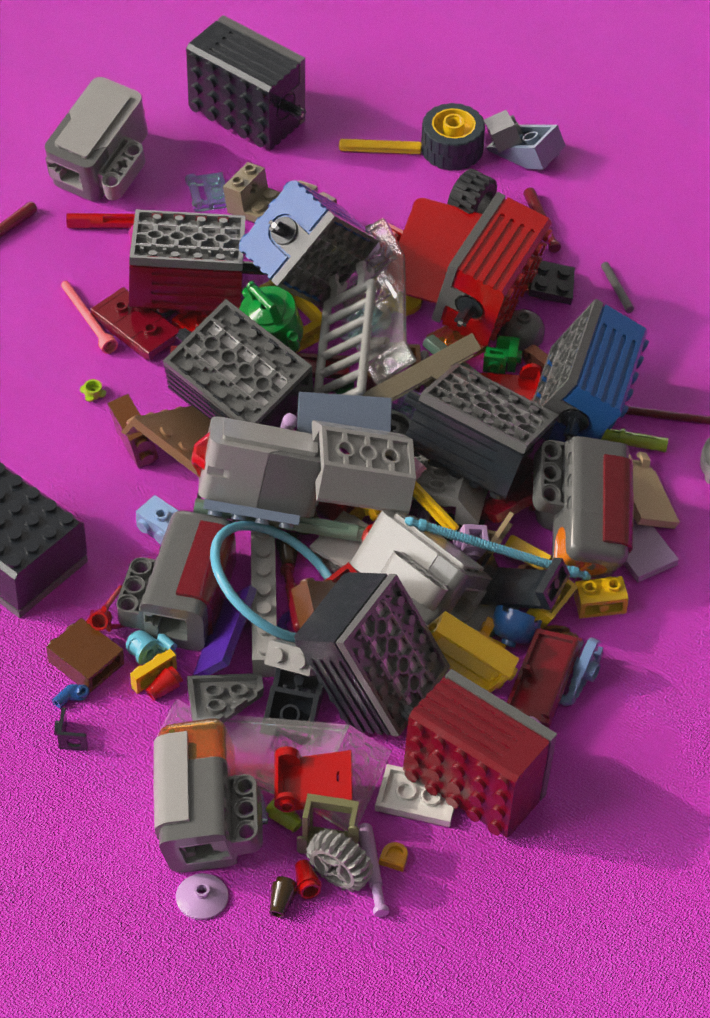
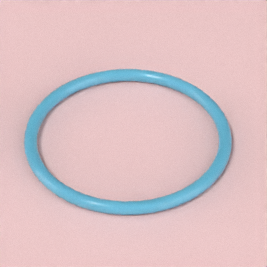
M240 521L226 525L215 535L210 549L212 570L221 590L233 606L253 624L275 637L295 642L294 636L296 633L279 628L260 617L233 590L224 574L220 561V549L223 541L228 535L238 531L265 533L280 539L300 552L312 563L324 580L330 577L332 573L311 549L283 530L271 525L255 523L254 521Z

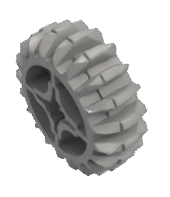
M329 829L321 830L318 834H315L306 848V855L310 859L309 863L314 866V870L319 872L321 877L325 878L328 882L336 887H341L343 891L346 889L350 892L359 891L371 878L373 865L370 862V857L365 854L366 851L361 849L358 843L352 841V838L346 837L344 833L339 834L336 830L331 831Z

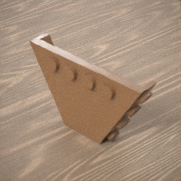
M179 406L172 410L164 409L157 413L149 412L143 416L135 415L126 422L127 426L121 432L124 435L141 432L198 476L191 462L193 447L198 440L208 433L211 419L194 406Z

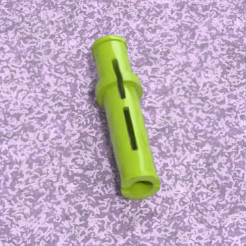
M623 428L621 430L607 429L600 439L666 452L668 438L625 431L626 429Z

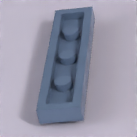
M205 499L203 509H208L209 515L222 517L223 512L231 513L232 519L246 521V516L256 518L255 523L269 525L271 520L280 522L279 527L293 529L294 525H299L300 521L299 515Z

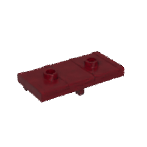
M122 287L91 308V314L100 325L147 361L152 360L153 356L178 340L176 335L180 329L168 322L162 315L153 309L147 308L146 311L138 312L134 308H130L129 291L125 287Z
M533 473L506 500H497L492 497L486 499L480 519L500 523L505 520L509 512L516 514L526 507H529L530 511L537 510L533 505Z
M537 628L506 703L527 716H534L542 725L550 728L580 649L583 646V639Z

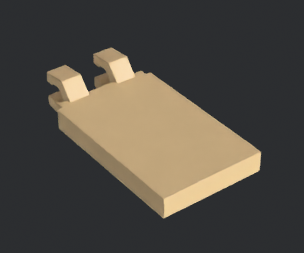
M638 452L636 455L639 460H632L634 518L637 525L675 529L680 522L656 472L649 468L651 460L647 453Z

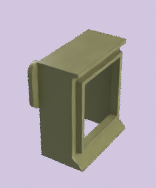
M308 793L302 817V836L297 837V852L301 854L307 853L306 848L315 834H318L321 830L329 829L313 826L314 808L351 814L348 831H336L339 834L344 833L346 837L352 838V841L358 843L359 801Z

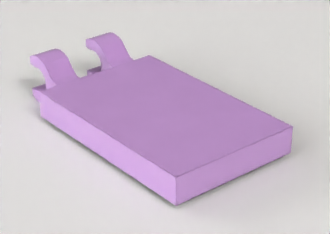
M633 516V550L629 553L624 566L638 583L678 565L679 559L653 526L637 525Z

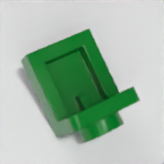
M499 335L496 348L508 349L506 372L515 373L516 365L521 364L523 351H519L520 338Z
M486 347L483 372L505 374L508 349Z

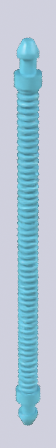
M405 518V523L408 526L413 525L423 532L435 533L439 536L441 535L465 544L467 543L468 545L496 552L497 554L522 560L547 569L552 560L544 559L543 557L518 551L498 543L495 544V542L492 543L469 534L466 535V533L463 534L440 525L437 526V524L428 523L425 519ZM567 566L571 578L576 579L579 577L582 580H590L591 575L587 571H581L576 566Z

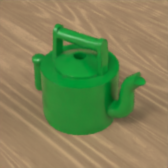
M250 281L242 291L245 298L239 309L293 352H297L300 349L304 327L293 296L280 287L265 286L259 288L254 281Z

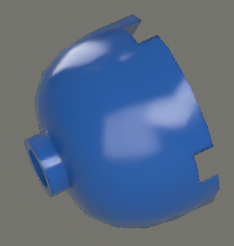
M496 605L493 614V630L498 637L502 638L501 643L515 648L516 644L525 645L530 643L536 629H540L542 621L537 620L534 622V616L516 609L509 608L508 611H502L503 606Z

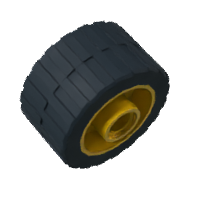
M460 103L435 106L423 118L421 152L424 158L433 166L447 170H462L475 165L481 159L484 149V118L477 110Z

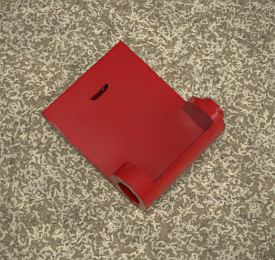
M530 363L521 368L519 375L480 374L532 401L543 369L538 364Z
M284 746L278 748L274 752V806L285 813L303 810L308 793L353 800L352 751L347 750L301 757L300 752L294 747Z

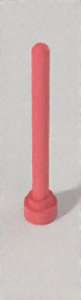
M63 281L61 287L99 338L98 346L105 354L114 352L118 347L117 340L113 335L105 333L70 283Z

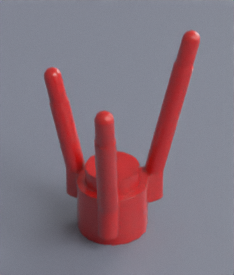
M122 585L118 586L102 608L96 611L91 610L86 622L93 629L98 631L106 629L110 632L113 629L126 627L120 623L112 624V614L108 610L120 594Z

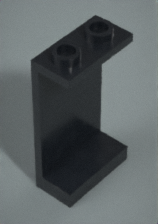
M488 553L480 566L484 568V572L491 576L492 580L486 588L487 592L480 604L551 610L567 583L570 573L563 558L554 557L547 570L499 567L493 554Z

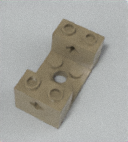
M247 162L223 186L227 212L233 215H244L246 220L255 222L258 217L262 216L268 209L270 202L281 193L268 188L265 168ZM301 180L298 181L318 192V186Z

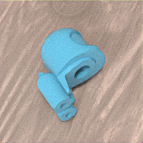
M142 630L131 633L126 641L127 651L136 657V662L140 665L146 664L159 653H164L168 649L174 652L177 648V644L167 635L158 634L157 639H155L149 633Z

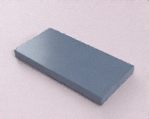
M299 392L297 431L312 434V421L317 420L391 432V398Z

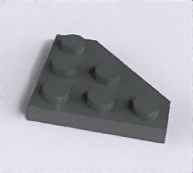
M262 674L187 676L192 729L218 728L261 698L264 693Z

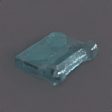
M222 172L198 176L196 174L186 175L185 182L190 188L194 211L201 212L227 208L223 190L225 180ZM198 186H203L207 200L201 199Z

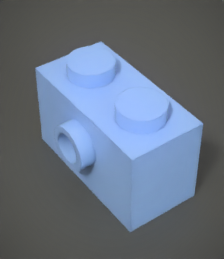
M154 495L136 511L137 527L141 532L155 538L161 545L170 518L178 510Z

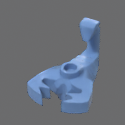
M593 637L588 639L580 658L577 657L574 664L569 692L567 696H562L559 704L564 706L574 704L587 681L593 682L596 679L601 665L599 663L603 652V647L599 646L602 643L600 640Z

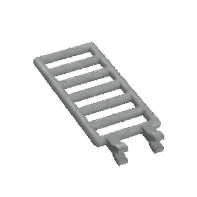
M364 261L356 263V272L358 274L357 286L345 292L343 291L347 289L346 281L339 283V276L337 274L329 277L331 294L330 299L326 300L323 304L313 393L328 394L356 380L357 387L341 395L361 396L366 391L376 281L371 279L374 276L375 270L373 268L366 270V262ZM366 291V298L331 314L332 307ZM365 308L364 316L329 332L331 324ZM363 326L361 334L327 350L328 342ZM361 344L359 352L325 367L326 360ZM359 362L358 370L323 385L325 377Z

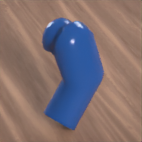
M69 684L52 699V702L60 709L68 701H82L86 699L90 691L84 684Z

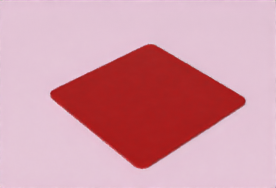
M427 198L416 199L385 277L384 287L389 291L437 303L450 262L482 214L477 212L468 214L456 206ZM511 309L509 313L510 316L506 322L510 321L514 313V310Z

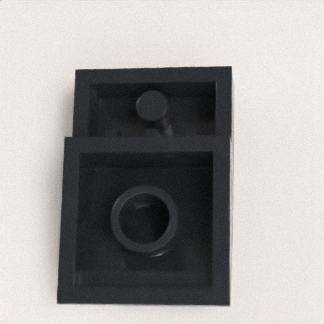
M276 667L260 734L310 744L325 689L318 682L317 675L306 676Z

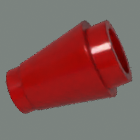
M170 666L167 669L164 668L145 690L149 697L155 701L179 688L183 679L178 671Z
M308 860L298 861L295 864L297 892L305 899L315 898L321 892L322 882Z

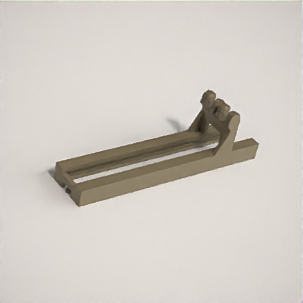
M471 333L366 391L361 396L391 398L392 403L408 394L410 390L413 391L422 385L426 388L429 387L454 364H462L474 356L473 354L481 350V347Z

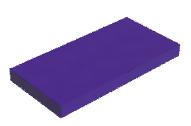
M249 585L236 592V594L251 608L257 589ZM228 598L224 599L213 634L207 636L192 676L211 675L229 666L247 618L233 606Z

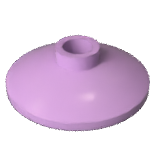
M195 874L186 878L179 885L176 892V903L180 911L187 917L195 920H208L218 916L225 909L228 903V890L223 881L214 875ZM199 891H206L203 894L198 893Z

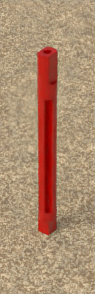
M67 213L66 223L67 228H131L134 225L135 214Z

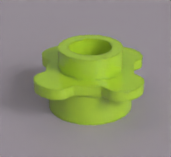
M88 380L80 387V392L84 393L85 400L88 402L106 396V390L102 389V384L98 380Z

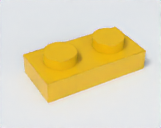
M168 649L164 653L157 654L146 664L135 668L130 673L131 688L138 694L148 688L164 668L167 669L172 666L177 669L176 654L171 649Z

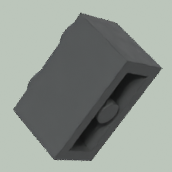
M507 110L484 119L489 135L499 153L522 143L519 136L523 134L514 115L510 116Z

